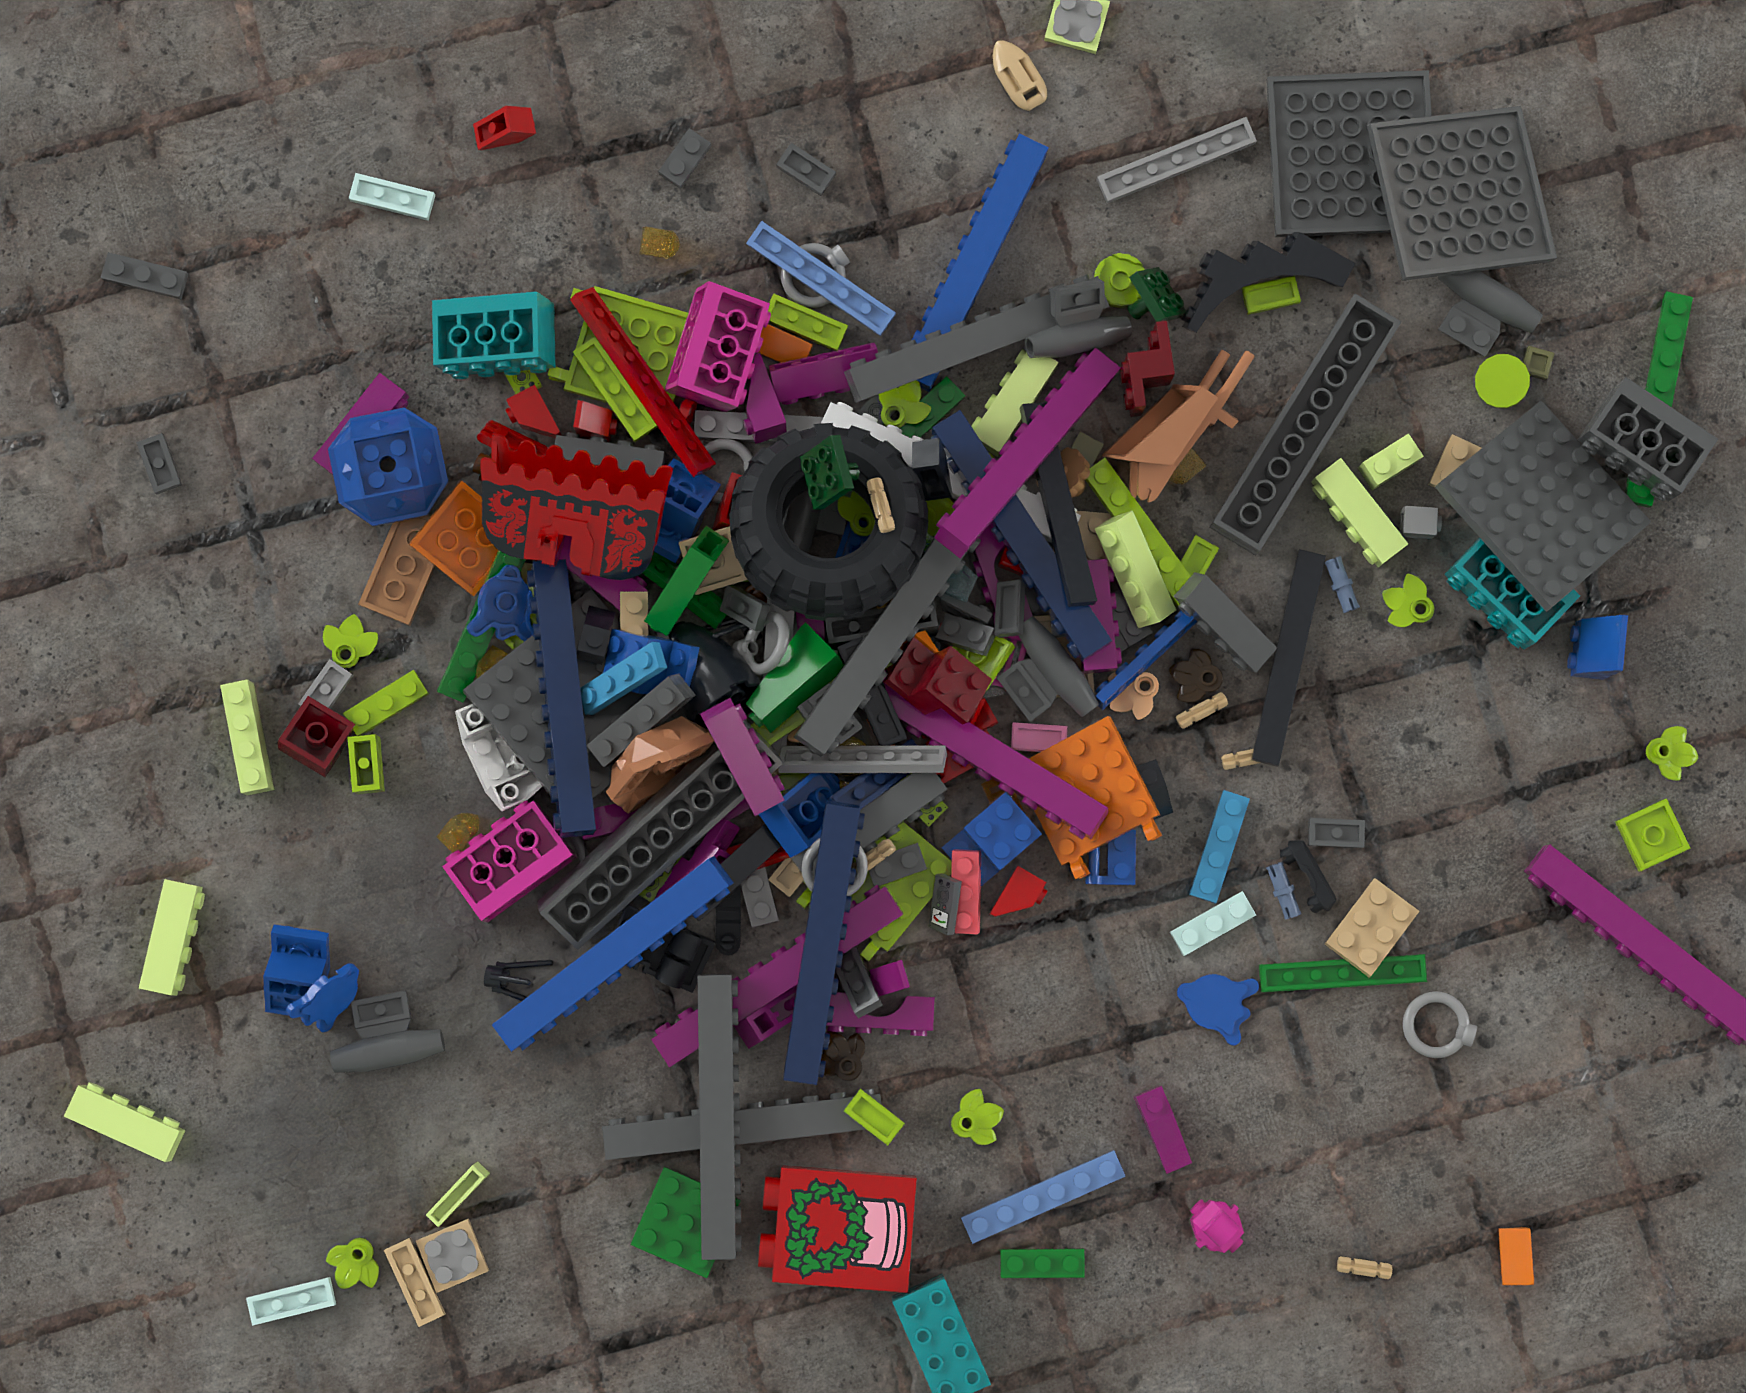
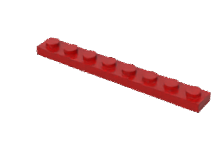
M591 287L575 293L570 301L690 474L695 477L713 468L716 465L715 461L595 288Z

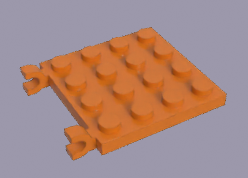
M1111 716L1099 720L1029 758L1039 766L1108 807L1109 812L1093 838L1089 839L1085 836L1083 840L1068 831L1070 826L1062 821L1057 825L1046 818V811L1039 807L1034 810L1061 865L1070 863L1075 879H1081L1090 874L1081 856L1142 825L1143 832L1148 841H1154L1162 836L1153 819L1159 816L1160 813Z

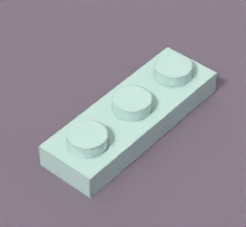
M355 173L349 195L351 202L429 221L435 199L434 192Z
M1241 891L1170 931L1182 955L1185 956L1251 919L1256 914L1245 894Z
M330 1277L246 1298L252 1326L336 1305Z

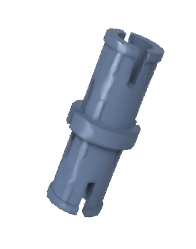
M1339 556L1324 563L1333 583L1331 588L1337 593L1343 613H1347L1350 610L1353 611L1360 608L1351 586L1353 584L1352 578H1348L1341 560L1342 558Z
M1279 862L1278 864L1266 867L1275 889L1273 895L1278 898L1284 919L1286 920L1302 913L1293 893L1295 887L1289 882L1284 863Z

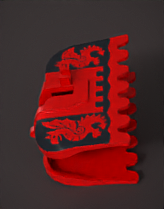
M500 434L492 435L491 458L484 457L480 460L482 525L487 538L499 551L520 559L542 560V564L555 567L559 561L566 535L572 536L569 554L570 561L574 566L582 568V575L591 577L595 575L606 579L625 580L640 575L651 563L654 547L660 534L666 494L673 472L671 466L661 465L654 475H649L646 472L645 464L639 460L632 461L628 469L621 470L618 466V460L612 455H606L599 465H594L591 462L590 454L585 450L577 451L573 459L567 460L564 458L563 450L560 446L551 445L544 455H540L536 452L535 444L530 440L522 441L518 449L512 450L505 436Z

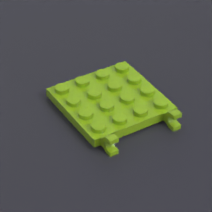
M594 286L601 299L665 389L688 313ZM573 288L571 298L575 293L583 290ZM585 321L583 322L576 349L595 337ZM573 356L569 371L559 367L549 368L547 375L549 380L564 382V391L607 403L575 356ZM667 392L674 402L676 395Z
M904 822L898 826L900 831L889 839L894 844L896 850L918 843L927 870L879 886L880 889L885 886L888 888L904 914L869 937L872 941L860 954L868 962L880 947L888 952L933 897L935 875L943 873L950 876L952 873V861ZM885 836L877 840L875 843L878 845L883 840H886ZM867 871L862 886L851 895V902L855 900L859 904L866 899L864 893L874 887L869 871ZM807 888L796 901L804 909L811 900L812 892L810 889Z

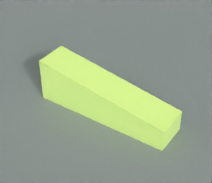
M479 1162L473 1164L426 1216L439 1227L490 1173Z

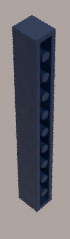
M961 410L932 427L933 436L930 439L940 438L948 457V467L953 474H959L963 480L960 483L966 495L971 492L968 490V487L977 476L982 479L986 475L983 470L992 460V457ZM1015 494L991 522L993 528L990 530L997 542L1001 543L1003 541L1007 547L1006 555L1012 565L1016 566L1018 564L1024 573L1021 575V578L1028 589L1034 588L1039 597L1036 598V601L1044 612L1049 611L1054 620L1051 623L1059 635L1064 634L1069 643L1066 646L1075 659L1079 657L1083 662L1110 645L1112 639L1089 605L1068 607L1056 555Z
M559 559L557 565L553 567L542 564V561H533L531 570L527 571L528 587H533L534 597H530L531 614H536L537 624H533L534 641L539 640L540 650L536 651L535 654L537 667H542L543 677L538 678L540 694H545L546 703L541 705L542 720L548 721V731L544 732L545 747L551 749L552 758L547 759L548 775H553L554 786H550L551 802L557 805V813L553 814L554 830H559L560 838L594 835L596 826L566 559Z
M826 800L784 1066L783 1080L817 1085L818 1077L823 1078L826 1061L821 1060L822 1050H828L830 1034L825 1033L827 1022L832 1023L834 1006L829 1005L831 995L837 994L839 979L834 978L835 967L841 968L843 951H838L840 940L845 941L847 924L843 923L844 912H850L852 896H847L848 885H854L856 869L851 868L853 857L858 858L860 841H856L857 829H863L865 813H860V805Z

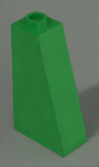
M706 526L690 547L644 622L649 624L654 631L667 636L727 546L729 540Z
M806 622L789 642L779 664L766 674L746 702V705L752 712L749 715L750 719L758 728L764 725L770 733L794 714L799 705L831 682L844 666L839 656Z

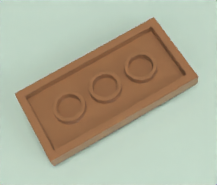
M430 515L392 523L358 603L359 606L411 626L435 565L412 548L409 543L429 520Z

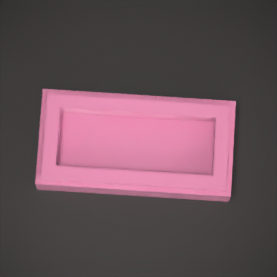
M1012 723L1011 748L1015 751L1040 753L1067 738V726Z

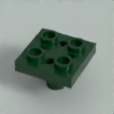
M1156 267L1137 271L1129 277L1141 298L1128 306V311L1134 319L1139 320L1149 311L1156 322L1174 320L1184 315L1186 311L1183 307L1184 301L1170 286V279L1165 271Z
M830 435L800 457L809 497L811 498L814 510L826 508L854 489L852 481L858 479L860 471L851 470L852 468H858L856 463H847L840 435Z

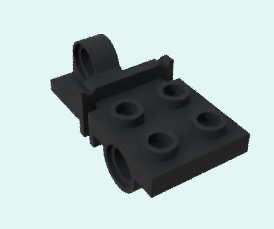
M628 904L624 908L615 930L641 911V909ZM683 928L674 936L669 932L663 937L664 944L653 952L648 948L641 954L643 960L633 966L634 970H638L639 965L642 964V973L652 975L658 981L670 987L682 988L693 993L698 983V975L702 974L715 946V941L686 928Z

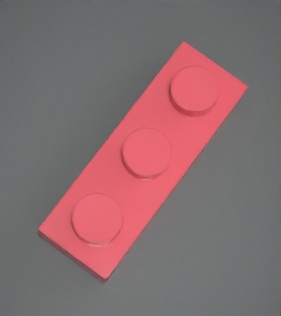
M954 849L952 850L951 877L962 881L955 933L979 934L981 851Z

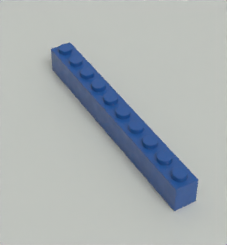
M1020 133L1016 141L1010 140L1004 153L1008 157L1004 165L999 163L993 175V178L996 179L993 188L987 187L981 199V202L985 204L981 212L975 211L969 224L973 228L969 236L963 235L957 248L961 252L957 260L951 259L946 270L949 276L945 284L940 282L936 289L934 297L937 298V301L933 308L928 306L922 318V321L926 323L922 331L916 330L912 340H916L917 344L926 341L925 335L940 330L941 334H945L951 331V325L966 320L1047 156L1049 147ZM939 372L918 379L920 387L930 392Z
M714 856L708 858L494 1022L492 1026L511 1052L519 1047L522 1051L536 1041L533 1038L534 1035L540 1031L546 1034L557 1025L554 1021L562 1014L565 1018L578 1009L576 1003L583 998L589 1001L600 992L597 987L605 981L610 985L622 976L619 972L622 968L628 965L631 969L643 960L641 954L649 948L653 952L665 943L663 940L665 935L671 932L674 936L687 926L684 922L692 915L696 919L709 909L706 906L707 903L713 899L718 902L730 893L728 887L734 884V882Z

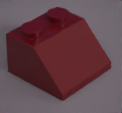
M307 696L279 738L278 750L326 778L341 755L348 741L347 737H350L355 724Z

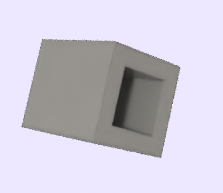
M1404 506L1400 510L1399 532L1403 537L1433 539L1437 532L1441 531L1442 516H1438V508Z

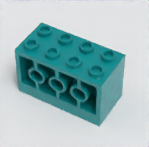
M526 292L432 300L433 365L441 369L443 373L451 375L453 379H467L471 374H478L479 377H493L496 372H504L505 375H519L522 370H530L531 373H545L547 368H556L554 303L540 293Z
M1480 537L1444 574L1448 578L1447 583L1458 592L1461 590L1468 597L1467 602L1474 609H1481L1488 616L1487 621L1496 629L1501 628L1508 634V641L1516 648L1521 647L1523 650L1535 644L1580 597L1573 589L1546 612Z
M943 1273L909 1288L908 1293L900 1292L892 1296V1303L932 1393H974L991 1385Z

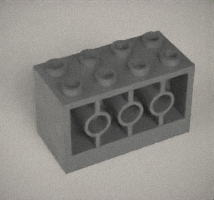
M1625 377L1613 387L1578 438V441L1582 443V448L1593 455L1597 453L1605 459L1604 462L1612 469H1621L1627 473V478L1631 482L1639 486L1645 485L1651 489L1650 493L1655 498L1669 502L1684 491L1718 441V438Z

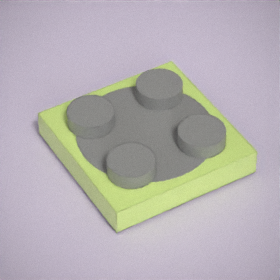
M1055 0L1044 41L1096 54L1110 1Z

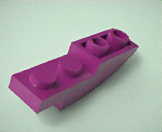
M723 817L709 830L702 843L695 849L690 861L681 857L678 863L674 865L671 874L664 885L658 890L655 899L708 858L714 856L721 864L730 856L726 850L740 830V827Z

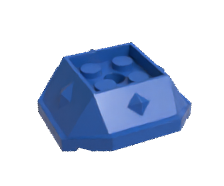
M405 407L350 418L328 448L339 504L373 527L428 516L448 484L437 427ZM390 458L396 462L393 471L384 472L381 470L380 465L384 459Z

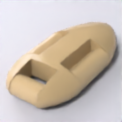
M997 41L993 49V65L997 77L1011 100L1019 108L1030 111L1044 103L1047 99V88L1030 57L1022 49L1010 42ZM1036 88L1038 94L1026 100L1023 95Z

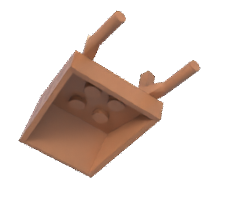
M1221 350L1198 386L1173 384L1163 397L1103 453L1102 457L1130 461L1129 491L1134 498L1138 495L1140 501L1147 498V502L1154 501L1161 493L1176 467L1208 425L1213 426L1218 419L1230 428H1233L1238 423V419L1226 412L1222 407L1255 356L1249 351L1244 352L1225 384L1214 395L1209 391V388L1230 357L1229 353Z

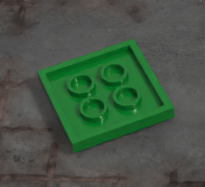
M664 1166L630 1245L708 1278L715 1260H702L701 1182ZM736 1198V1206H739V1203L741 1201L738 1198Z

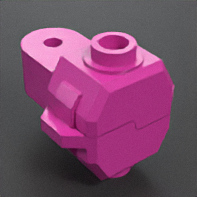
M1200 1199L1190 1210L1193 1214L1190 1222L1197 1240L1195 1245L1198 1248L1205 1246L1210 1251L1225 1253L1229 1250L1231 1253L1235 1252L1244 1242L1240 1238L1244 1231L1239 1214L1237 1213L1239 1208L1235 1204L1229 1207L1222 1201L1209 1199L1204 1202Z

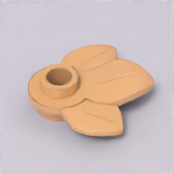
M1115 672L1108 677L1109 682L1117 676ZM1143 672L1110 703V709L1121 713L1132 710L1137 720L1145 718L1153 709V697L1159 689L1157 678L1151 673ZM1147 682L1150 685V689L1143 691L1140 689V684Z

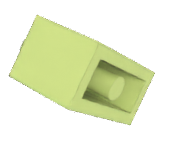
M1407 434L1365 460L1358 469L1373 491L1419 462L1424 456L1411 436Z

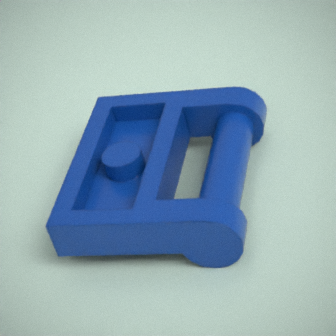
M1130 830L1107 843V876H1099L1100 847L1089 852L1088 870L1090 874L1086 876L1085 884L1135 885L1136 830Z

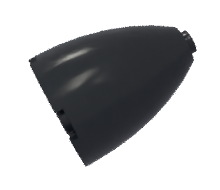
M681 621L672 628L669 634L670 640L699 647L696 668L690 683V688L696 696L682 707L687 719L708 729L700 714L729 698L734 706L740 703L745 715L750 713L751 710L746 705V702L761 683L759 677L752 672L745 659L722 638L715 639L712 637L714 633L692 622Z

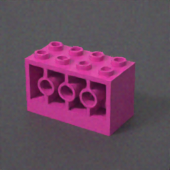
M710 281L696 288L665 391L721 412H727L742 405L747 394V390L744 389L746 380L751 378L755 368V364L752 363L754 354L758 353L762 346L763 338L760 337L763 327L766 328L770 320L771 312H768L770 303Z
M527 800L522 802L514 809L515 814L509 819L505 817L500 818L491 825L493 829L486 835L480 833L468 842L470 847L461 852L457 850L445 859L447 863L442 866L483 922H490L577 858L564 838H560L559 831L554 830V824L535 801L531 803ZM527 836H535L532 847L525 846ZM505 852L512 853L509 863L502 862ZM483 868L490 871L487 879H480Z

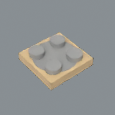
M469 1219L416 1240L436 1293L489 1271Z

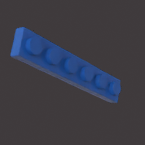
M1180 610L1174 617L1176 621L1169 628L1166 625L1163 626L1154 636L1156 638L1155 641L1149 646L1144 644L1135 653L1136 658L1130 664L1127 662L1123 663L1116 670L1115 674L1117 676L1110 682L1104 681L1096 689L1095 692L1097 694L1095 697L1099 702L1098 707L1101 710L1105 709L1198 621L1193 616L1188 617Z

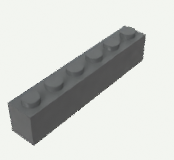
M912 773L860 810V813H865L863 829H857L856 841H860V846L865 854L872 848L877 847L875 842L883 836L889 839L900 831L898 826L907 820L910 824L922 816L921 809L928 804L933 808L945 799L943 794L947 792L946 786L936 773ZM807 849L792 857V861L801 873L802 861ZM817 856L815 857L814 862H813V874H814V875H815V868H816Z

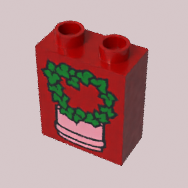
M782 1165L781 1177H765L763 1210L778 1211L776 1234L761 1233L758 1267L773 1268L772 1282L908 1293L916 1176Z

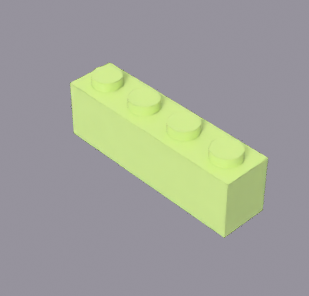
M1024 349L1021 350L1014 362L1017 364V367L1012 374L1010 372L1005 374L999 384L1003 388L997 396L992 394L984 407L988 409L983 418L978 416L971 426L987 451L997 457L1000 455L999 451L1010 440L1022 422L1020 406L1022 404L1034 403L1057 369L1059 362L1053 358H1030Z
M1342 458L1312 480L1314 485L1312 489L1320 500L1325 499L1330 505L1329 511L1338 522L1341 520L1348 528L1346 530L1347 535L1354 543L1358 542L1364 549L1363 555L1370 564L1373 565L1375 563L1377 567H1380L1408 545L1404 537Z
M1130 511L1114 516L1096 527V534L1138 628L1159 623L1175 612L1174 603L1134 512Z
M247 679L220 685L240 792L248 796L274 790L254 683Z
M164 879L139 989L175 996L178 995V991H182L185 984V975L182 974L184 965L189 963L192 954V948L189 947L191 936L194 937L198 928V920H195L197 910L201 909L204 903L205 894L202 893L203 887Z
M89 1082L88 1085H78L64 1117L161 1161H172L185 1133V1130L179 1127L180 1122L166 1116L163 1120L153 1116L155 1111L142 1105L135 1108L128 1104L129 1099L121 1095L114 1094L111 1097L104 1094V1088Z

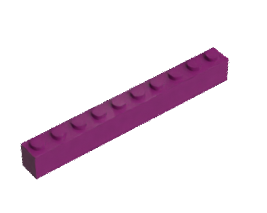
M1094 348L1089 355L1084 353L1074 365L1077 367L1075 372L1073 373L1069 370L1059 382L1062 384V387L1059 390L1055 387L1045 398L1047 404L1044 407L1039 405L1029 417L1032 419L1031 423L1027 425L1024 422L1014 434L1017 439L1013 443L1010 440L1006 442L999 451V454L1002 455L997 461L993 458L983 470L986 475L982 479L977 476L968 487V490L971 492L967 497L962 494L952 506L955 511L951 515L946 512L936 524L940 529L934 538L961 559L1112 382L1121 367L1097 348Z
M883 682L900 722L907 725L905 729L907 732L917 738H920L921 735L928 738L930 746H946V750L953 754L952 759L964 767L970 764L977 769L975 774L986 781H989L991 778L1000 783L998 788L1007 792V794L1012 796L1014 792L1023 797L1021 802L1033 810L1039 807L1047 812L1045 817L1059 825L1062 821L1070 826L1068 831L1082 840L1085 836L1089 839L1093 838L1109 812L1108 807L970 722L962 725L942 708L924 715Z
M1549 844L1542 847L1524 870L1529 875L1528 881L1539 889L1544 887L1551 893L1549 897L1560 906L1565 904L1573 910L1571 914L1577 920L1584 924L1586 921L1595 927L1593 932L1605 941L1610 939L1617 945L1615 949L1626 958L1633 957L1639 962L1638 968L1650 976L1652 974L1657 976L1661 980L1659 984L1671 993L1676 991L1683 997L1681 1001L1687 1007L1694 1011L1698 1009L1704 1013V1020L1713 1027L1718 1028L1720 1026L1728 1032L1725 1036L1736 1045H1746V999L1553 846Z
M878 885L864 893L866 899L859 904L855 900L851 902L850 912H844L843 923L847 924L845 941L840 940L838 951H843L844 954L904 914L886 886L882 889ZM805 932L794 939L796 945L787 950L783 946L772 953L773 960L766 965L760 961L749 968L748 972L750 975L743 980H740L738 976L732 979L738 980V997H733V1008H738V1022L798 983ZM692 1006L677 1015L680 1021L671 1026L667 1022L654 1030L657 1036L651 1040L669 1067L699 1048L698 1009L694 1011Z

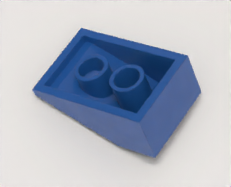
M1628 615L1585 618L1572 625L1570 641L1574 642L1573 653H1569L1567 667L1571 669L1570 676L1604 680L1623 671Z
M808 773L782 793L784 801L758 815L791 858L809 848L820 838L826 800L841 790L844 785L835 773Z

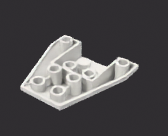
M471 704L455 711L462 744L485 793L501 811H505L528 800L542 787L534 775L484 718L479 709Z

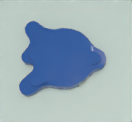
M505 565L497 575L490 578L482 586L478 596L477 614L467 625V631L470 635L480 636L491 627L495 628V636L499 640H505L516 635L525 642L533 635V628L530 622V597H533V595L521 578L520 571L516 566Z
M348 963L342 968L335 970L338 975L329 979L323 975L309 988L304 996L287 1006V1014L290 1018L301 1017L302 1022L306 1026L316 1021V1026L321 1032L329 1031L333 1027L336 1017L351 1004L356 996L359 969L354 964Z
M1210 974L1202 976L1191 983L1181 984L1177 989V996L1184 1003L1190 1017L1197 1025L1218 1031L1229 1045H1237L1241 1041L1239 1025L1250 1017V1010L1242 1005V1000L1255 994L1259 989V984L1255 979L1234 982L1225 976Z

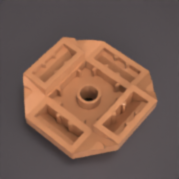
M682 716L637 735L613 764L611 784L606 793L615 804L622 807L628 814L639 809L694 758L703 755L714 742L713 737L708 729Z

